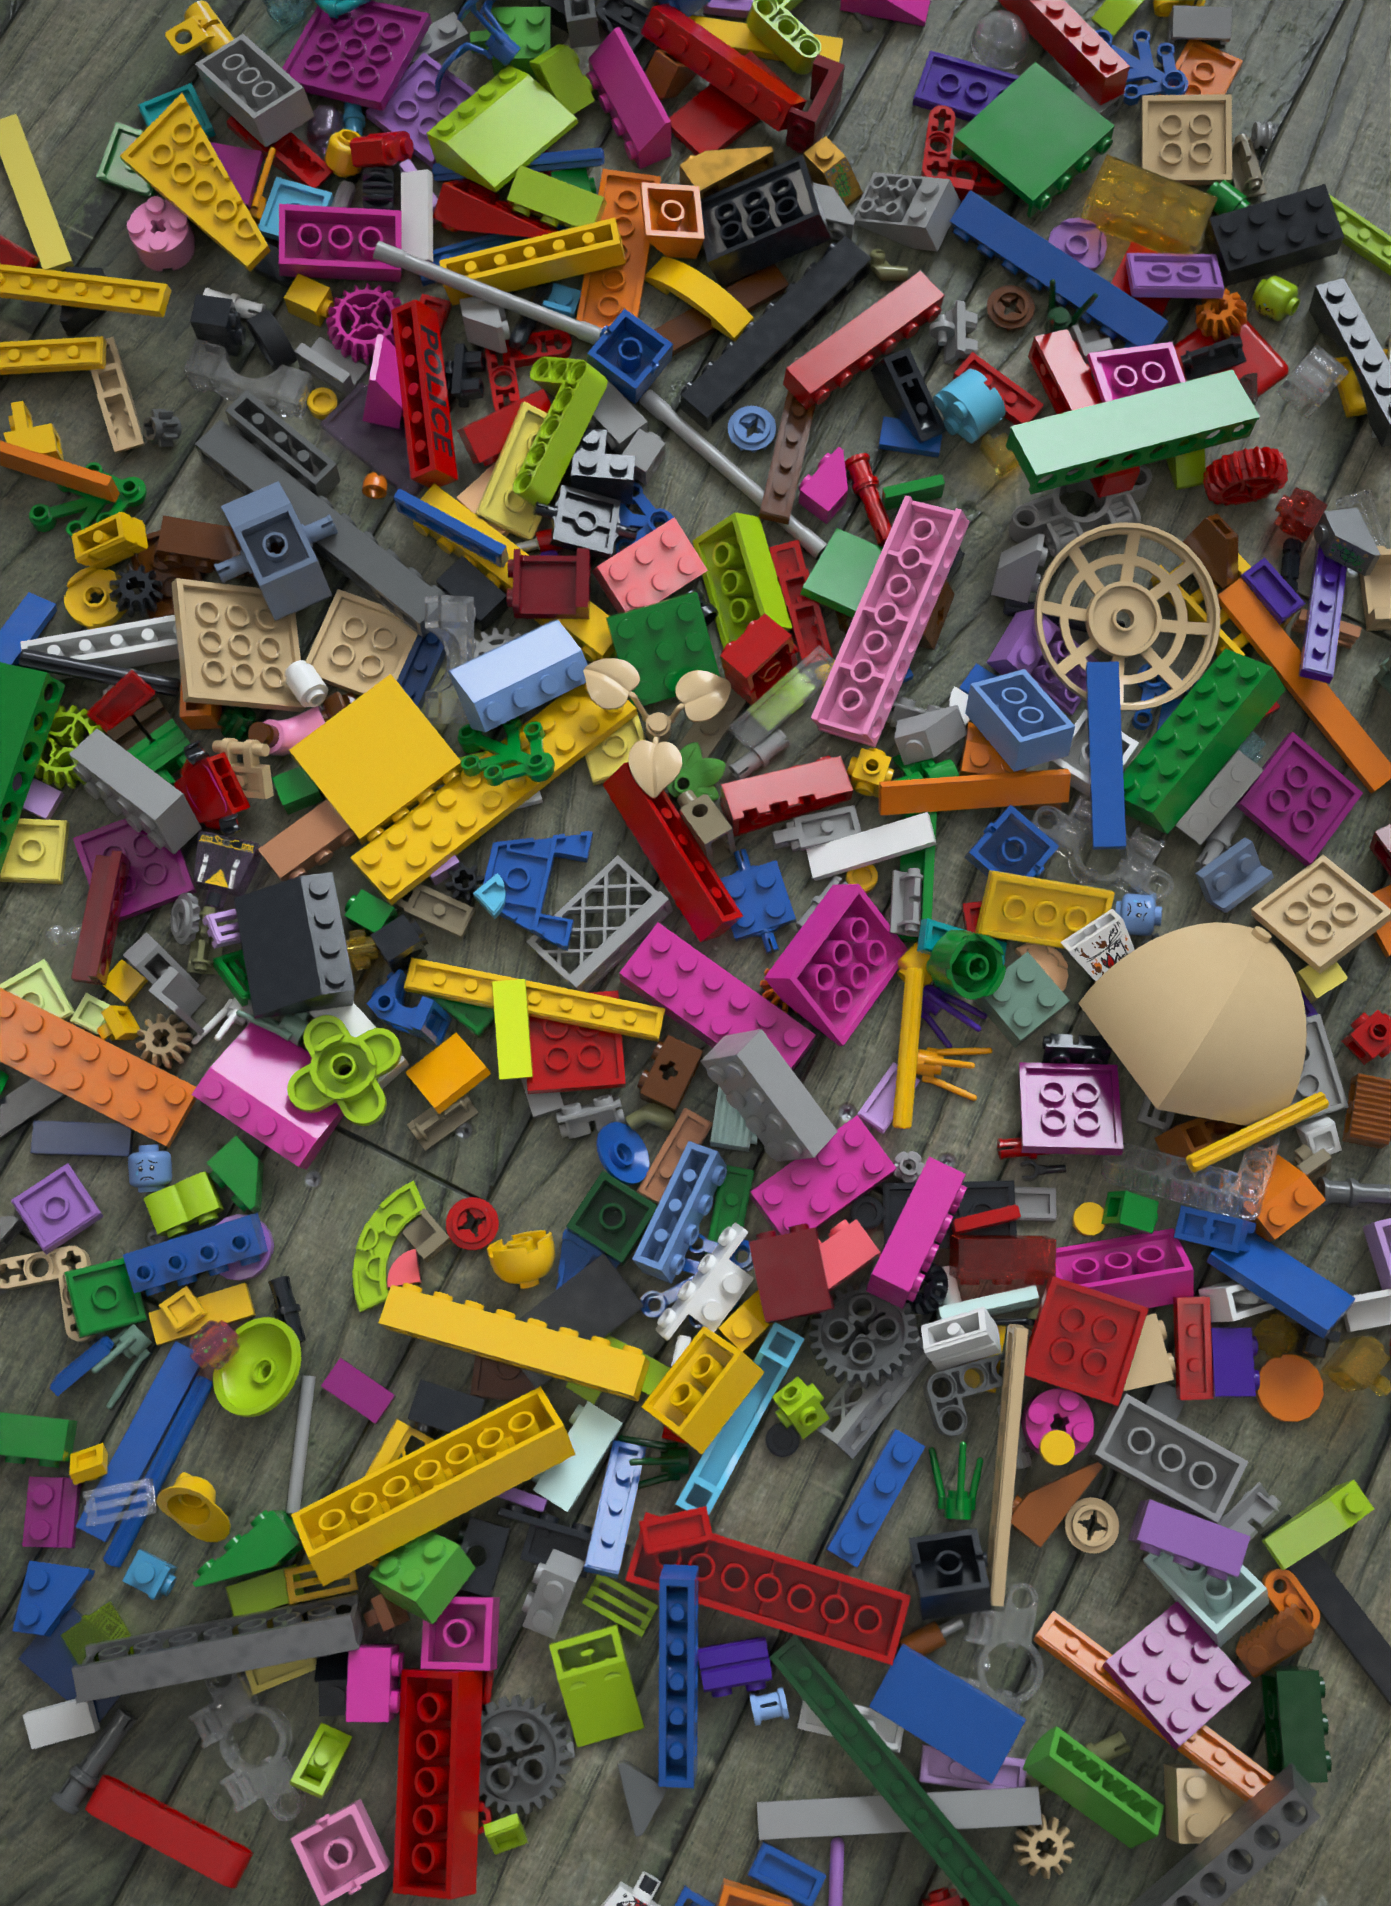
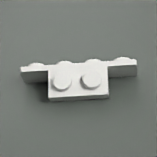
M734 1223L731 1227L729 1226L724 1229L718 1238L719 1244L711 1254H707L698 1265L699 1271L692 1281H687L678 1292L679 1298L672 1308H667L660 1315L656 1331L667 1341L688 1314L715 1332L754 1278L729 1260L748 1234V1231L742 1226Z

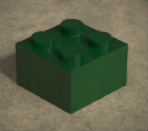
M602 1171L566 1225V1228L623 1267L643 1237L657 1205L605 1171Z

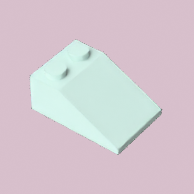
M1162 1552L1160 1556L1149 1554L1143 1559L1146 1566L1175 1601L1182 1605L1219 1648L1269 1604L1267 1588L1243 1564L1239 1577L1228 1576L1227 1581H1223L1207 1575L1208 1568L1194 1564L1193 1569L1173 1562L1174 1556Z

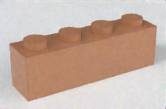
M326 799L258 850L281 882L307 875V871L316 864L323 865L333 856V852L342 845L344 847L349 846L358 838Z

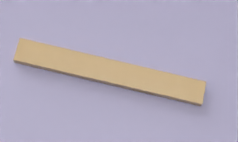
M1009 1324L1007 1328L987 1550L988 1567H986L990 1585V1601L992 1606H1004L1028 1329L1017 1324Z

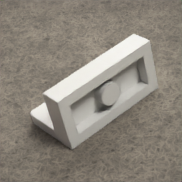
M1391 1289L1354 1295L1355 1301L1343 1315L1347 1333L1391 1325Z

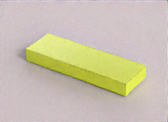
M526 980L493 981L499 1080L533 1078Z

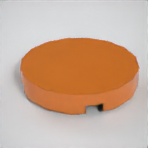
M1282 1354L1267 1360L1262 1365L1259 1371L1260 1388L1256 1390V1398L1260 1407L1266 1413L1282 1422H1298L1310 1417L1319 1408L1324 1396L1323 1381L1318 1370L1309 1360L1298 1355Z

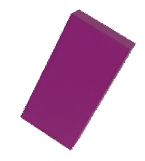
M342 1358L337 1361L321 1387L375 1424L379 1422L396 1397L392 1392Z

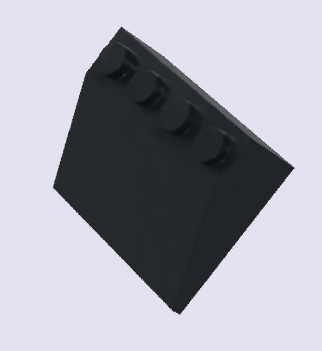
M803 154L701 199L705 238L703 245L708 264L721 287L831 240L826 218Z
M333 872L299 876L234 898L254 1019L353 1005L355 987Z

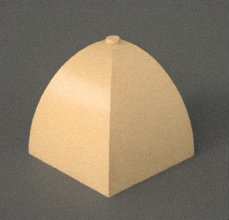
M1213 922L1188 926L1166 933L1138 947L1118 961L1095 982L1078 1003L1157 1110L1250 1126L1291 1105L1298 1088L1306 1053L1305 1007L1295 973L1287 959L1271 941V934L1259 926L1251 928L1239 924Z

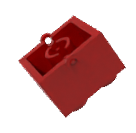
M764 613L758 620L750 622L744 633L736 641H731L724 647L720 658L725 678L731 683V689L752 707H755L798 666L796 654L799 652V649L793 643L792 635Z

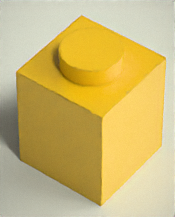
M299 273L284 296L290 314L321 327L325 318L330 317L328 313L329 307H335L330 287Z

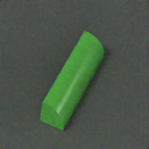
M1055 1726L1050 1729L1033 1746L1024 1763L1023 1770L1130 1849L1158 1836L1164 1805L1060 1728Z

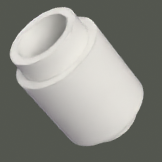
M300 660L292 663L286 669V683L303 707H317L325 701L328 687L311 664Z

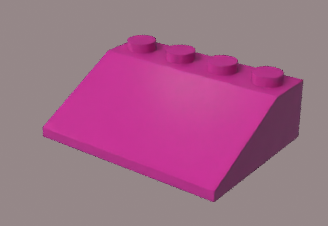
M859 884L832 885L764 979L783 1002L838 1046H844L898 970V960L908 948L897 934L890 933L889 923Z
M251 1022L213 1063L191 1094L296 1166L306 1170L344 1116L337 1103L315 1113H306L294 1106L288 1096V1082L296 1071L311 1063L312 1057L309 1052L300 1046L298 1047L291 1041H286L279 1035Z

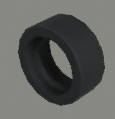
M268 309L247 320L248 328L257 346L275 372H279L297 361L296 354L286 334Z

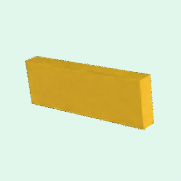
M247 1283L197 1297V1300L207 1314L180 1333H176L161 1309L149 1312L156 1345L167 1344L255 1316Z

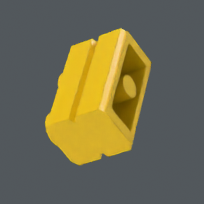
M124 512L114 514L72 535L77 562L85 566L97 567L98 569H105L133 556L134 553H140L148 548L143 521L135 517L131 518L130 515Z

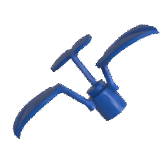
M468 0L462 7L457 20L462 22L471 11L492 34L485 43L489 49L486 50L468 42L460 45L444 61L438 71L435 81V90L440 93L441 82L446 70L454 60L468 50L485 55L489 60L494 56L507 67L521 49L503 31L492 15L491 8L496 0H486L480 12L476 8V3L479 0ZM484 14H486L495 29L483 17Z

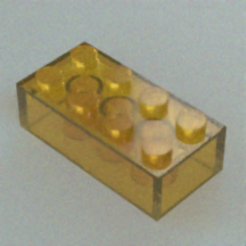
M1107 154L1085 201L1080 218L1092 221L1100 231L1128 242L1133 241L1158 253L1194 254L1218 197Z

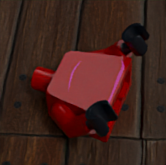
M200 740L185 746L183 750L187 759L181 769V778L174 783V787L184 794L199 823L203 822L208 828L221 830L222 834L226 837L242 832L243 830L238 826L236 819L238 817L237 813L250 808V804L225 752L208 757L209 753L204 752L201 748Z

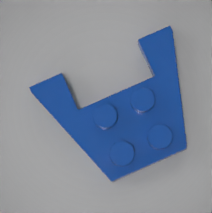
M584 831L580 835L571 836L559 834L553 835V838L538 840L525 838L493 842L484 883L497 873L504 882L506 901L499 916L562 950L568 951L574 925L573 919L542 914L554 858L559 857L588 862L593 832Z

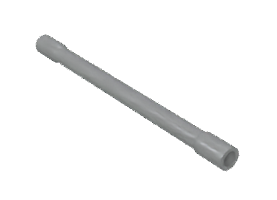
M378 241L373 259L396 268L406 269L567 332L594 345L600 338V332L603 329L585 321H578L410 255L404 250Z
M652 389L643 394L639 403L659 421L664 422L761 508L764 490L676 414L671 406ZM792 515L790 516L789 525L778 523L796 540H799L800 545L815 559L820 558L827 544L811 529L805 527Z

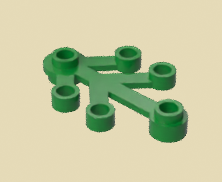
M92 462L87 464L85 468L112 476L120 493L115 503L56 484L60 491L71 492L82 498L52 507L36 504L30 510L29 520L37 531L48 532L55 527L58 518L85 511L79 520L71 521L66 527V532L72 540L74 530H82L91 526L95 519L97 523L119 512H125L128 506L136 507L142 504L147 494L146 485L137 477L119 479L104 472L99 463ZM114 503L109 512L100 513L105 505Z
M519 716L502 724L504 731L507 733L508 745L484 736L481 731L471 729L470 724L460 728L457 739L464 752L474 753L483 749L495 754L480 760L476 755H468L463 758L461 767L467 776H475L484 771V777L488 785L498 786L504 781L522 776H527L535 782H543L554 773L555 762L549 753L544 752L543 738L545 737V732L539 722H530L524 727V734L528 742H530L531 755L522 752L520 729L522 722ZM511 763L519 764L504 770L501 768V766Z

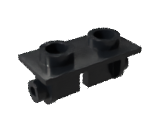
M1231 335L1230 338L1191 352L1189 350L1185 351V355L1180 356L1183 368H1185L1184 373L1187 381L1205 377L1247 362L1242 349L1241 337Z
M1050 1033L1049 1036H1043L1042 1048L1045 1050L1041 1063L1107 1065L1112 1048L1109 1047V1044L1103 1039L1102 1035H1079L1078 1045H1073L1072 1035Z

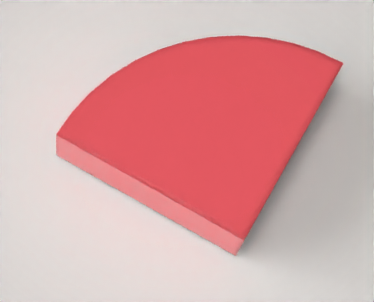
M415 1249L403 1253L394 1261L388 1273V1288L391 1287V1284L400 1287L403 1286V1283H422L418 1254Z

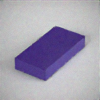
M1265 557L1240 576L1279 625L1306 604Z

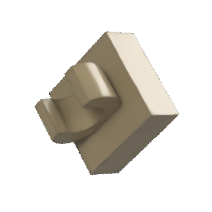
M1303 1144L1294 1151L1296 1157L1293 1160L1297 1164V1168L1305 1173L1312 1183L1331 1171L1332 1157L1324 1148L1313 1154L1311 1149L1306 1144Z

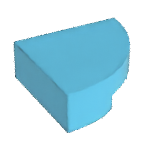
M497 873L473 892L475 899L494 919L502 912L506 901L504 882Z

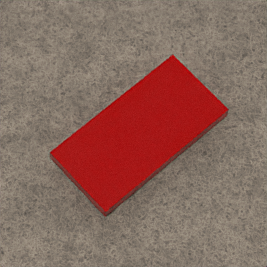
M752 51L744 56L790 88ZM712 84L708 85L669 117L671 132L695 155L704 151L724 150L760 120V118Z

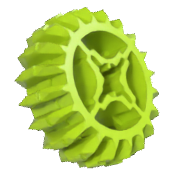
M59 705L45 746L48 743L52 747L49 755L51 759L47 764L44 757V746L35 772V777L38 779L43 778L42 781L50 786L54 783L61 790L65 783H67L70 789H75L76 781L78 780L82 785L86 784L74 772L73 768L76 765L69 766L73 763L69 753L74 750L70 746L72 745L76 748L84 740L82 736L85 730L88 731L89 735L96 729H99L105 735L107 734L100 725H97L87 716V709L84 708L79 712L77 706L71 705L67 712L64 706ZM36 716V721L39 724L37 727L34 726L35 731L39 730L42 726L43 718L40 716ZM30 743L27 744L28 747L24 748L23 754L28 759L32 755Z

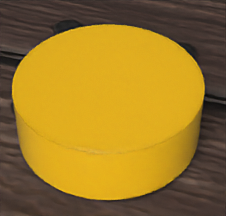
M317 388L307 398L309 411L317 419H330L338 411L339 403L337 396L329 388Z
M872 864L846 873V882L848 884H859L866 894L875 888L878 881V872Z
M1086 1202L1078 1206L1072 1215V1224L1075 1230L1084 1236H1094L1100 1233L1106 1226L1101 1224L1104 1209L1093 1202Z
M1061 1430L1047 1432L1039 1442L1041 1457L1051 1465L1057 1466L1068 1463L1075 1452L1073 1439L1069 1434Z

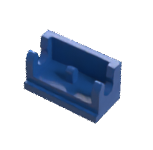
M1181 1205L1174 1238L1239 1253V1250L1246 1252L1250 1248V1245L1245 1243L1247 1233L1255 1232L1256 1223Z

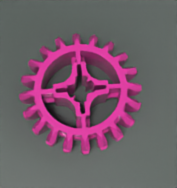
M367 283L364 290H360L356 285L354 286L353 293L344 290V299L335 297V307H329L328 313L330 317L327 318L326 324L329 339L332 341L334 348L341 351L343 357L346 358L350 355L352 361L356 363L363 358L364 363L368 365L374 355L377 334L384 335L395 346L391 310L401 306L402 302L399 298H394L391 290L383 292V288L380 285L375 290H372L371 286ZM386 314L391 318L387 329L382 324L384 322L383 317ZM348 319L353 324L349 335L344 331Z

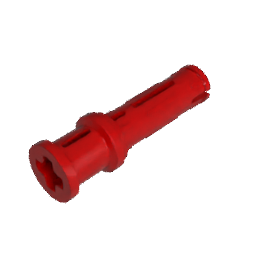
M856 454L845 461V468L850 472L854 485L852 489L854 493L862 499L878 546H884L892 527L877 489L879 487L878 477L873 476L869 465V454Z

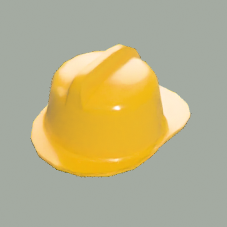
M183 1472L178 1476L172 1487L163 1489L158 1494L157 1505L160 1510L195 1538L205 1542H219L225 1540L230 1534V1521L222 1509L215 1504L216 1492L213 1485L207 1480Z

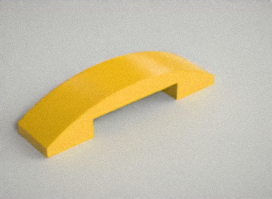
M663 256L645 276L646 282L665 295L672 292L710 318L712 327L733 341H736L746 326L754 321V317L726 290L703 273L681 261Z

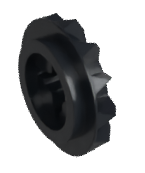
M935 1263L931 1264L927 1273L922 1270L920 1271V1273L925 1275L923 1281L928 1283L924 1287V1293L918 1291L913 1302L906 1301V1303L910 1304L911 1310L916 1314L927 1315L934 1312L941 1306L947 1295V1274L940 1265Z

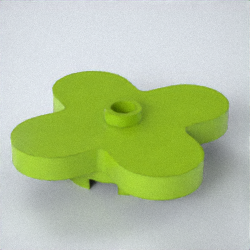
M322 1015L314 1018L306 1026L303 1035L305 1047L312 1057L311 1063L296 1071L290 1078L287 1092L291 1102L297 1109L306 1113L319 1112L337 1103L345 1117L355 1125L369 1126L378 1122L383 1117L387 1107L386 1097L378 1084V1078L392 1071L399 1064L402 1048L398 1038L394 1033L384 1028L371 1029L355 1038L350 1035L345 1024L335 1016ZM344 1067L351 1068V1071L348 1074L343 1076L340 1075V1072Z

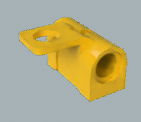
M198 1L189 6L184 14L185 21L165 33L167 41L180 56L198 46H201L208 56L234 40L230 32L205 1ZM181 32H189L192 39L187 44H180L176 41L177 35Z

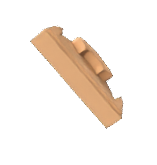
M1026 943L1015 949V953L1019 957L1028 951L1061 991L1065 990L1068 980V964L1057 949Z

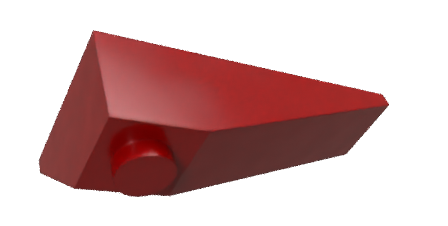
M470 179L443 183L433 214L434 219L442 222L441 226L454 232L463 230L533 238L559 231L556 228L541 223V219L535 215L530 214L528 218L513 212V207L509 202L498 200L500 194Z

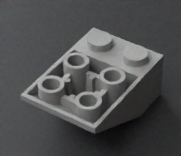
M874 172L852 216L855 219L854 224L907 247L938 251L951 225L950 219L960 206L961 201L950 179Z

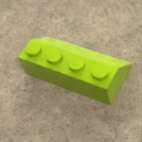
M734 512L692 541L694 549L708 570L702 576L710 604H713L718 610L715 621L723 649L729 642L736 641L744 633L748 624L753 620H758L764 613L787 632L793 629L760 517Z

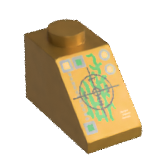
M827 136L803 153L813 183L833 187L847 208L862 197L863 191L846 156Z

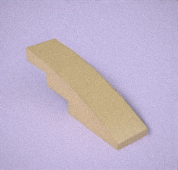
M114 337L106 338L105 369L90 371L116 454L143 446L145 443Z

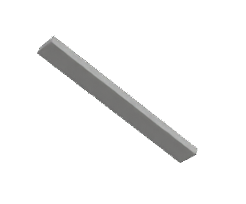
M1038 1786L927 1792L956 1829L1042 1825ZM882 1795L757 1802L759 1840L911 1832Z

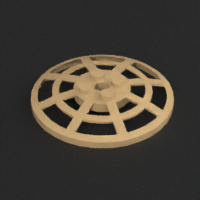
M1120 522L1102 525L1086 531L1069 542L1054 557L1045 570L1038 587L1034 624L1038 644L1045 661L1054 675L1067 689L1087 701V692L1074 684L1065 674L1077 664L1086 671V662L1088 661L1085 658L1098 648L1103 653L1112 656L1111 662L1119 661L1121 711H1140L1172 701L1186 692L1201 677L1209 665L1217 646L1220 631V607L1217 591L1210 574L1202 561L1186 544L1175 536L1156 527L1140 523ZM1127 535L1124 554L1109 555L1088 563L1080 550V547L1101 537ZM1140 537L1150 539L1165 546L1175 553L1184 564L1169 575L1156 563L1137 556ZM1069 556L1078 573L1068 584L1061 604L1044 601L1052 576L1060 564ZM1122 565L1120 581L1105 587L1094 573L1096 570L1106 566ZM1135 567L1148 571L1158 578L1160 583L1151 590H1147L1145 587L1134 583ZM1190 574H1193L1203 594L1207 612V623L1188 622L1186 604L1177 584ZM1083 580L1094 594L1087 609L1070 606L1073 595ZM1167 592L1171 595L1175 605L1177 621L1162 619L1157 600ZM1123 611L1129 615L1131 622L1128 628L1118 625L1116 621L1118 612ZM1043 614L1059 617L1061 636L1069 652V655L1059 664L1053 659L1045 639ZM1069 619L1085 622L1089 639L1078 648L1075 646L1070 633ZM1159 632L1175 633L1171 648L1165 657L1161 659L1152 649L1151 645L1155 642ZM1186 634L1205 636L1204 645L1197 662L1189 674L1181 680L1169 666L1180 653ZM1140 654L1151 666V669L1142 673L1124 675L1125 658ZM1157 675L1172 688L1166 693L1149 700L1133 703L1123 702V685L1142 683Z

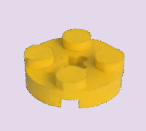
M88 567L74 574L67 584L66 597L64 596L65 607L70 616L88 630L111 626L127 612V609L121 612L117 611V602L110 600L109 594L113 590L110 589L109 583L111 580H117L115 572L112 570ZM96 592L98 595L104 593L101 602L97 604L89 603L92 600V593Z

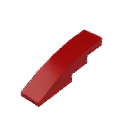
M231 116L226 121L227 127L254 150L262 151L265 159L268 156L269 149L274 147L275 154L272 164L300 184L318 189L334 173L317 154L292 132L287 133L277 142L265 147L234 117Z
M799 540L769 547L793 628L791 633L795 645L799 649L798 654L802 666L832 659L833 656L820 605L818 602L800 595L802 587L810 574L809 570L805 567Z

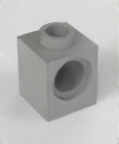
M638 429L622 455L635 456L636 480L647 485L665 458V443L657 434L653 432L646 433L641 429Z

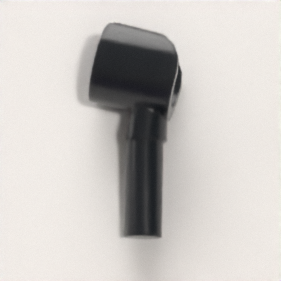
M1025 1160L1020 1165H1029L1035 1168V1173L1032 1176H1022L1025 1181L1029 1182L1034 1181L1038 1175L1066 1173V1165H1037L1032 1160Z

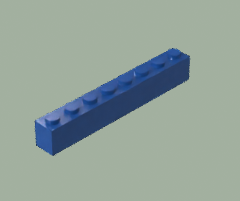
M971 190L950 219V223L954 228L952 233L966 243L969 239L979 245L977 250L989 259L996 256L1003 261L1001 266L1013 275L1020 272L1026 276L1025 282L1035 290L1041 291L1044 288L1049 292L1050 280L1054 279L1056 281L1055 303L1065 308L1068 304L1078 311L1093 293H1097L1098 298L1081 316L1080 320L1087 324L1092 320L1101 326L1099 331L1104 336L1109 337L1113 341L1117 337L1125 342L1124 348L1157 344L1169 327L1166 319Z

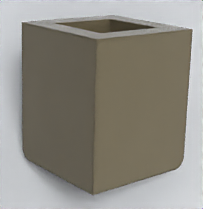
M424 1208L420 1211L421 1216L403 1231V1235L428 1263L452 1243V1240Z

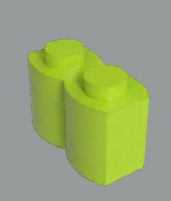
M205 1171L143 1198L157 1234L163 1237L168 1236L169 1239L187 1233L186 1227L198 1222L202 1226L217 1220V1214L224 1210L214 1182L209 1173Z

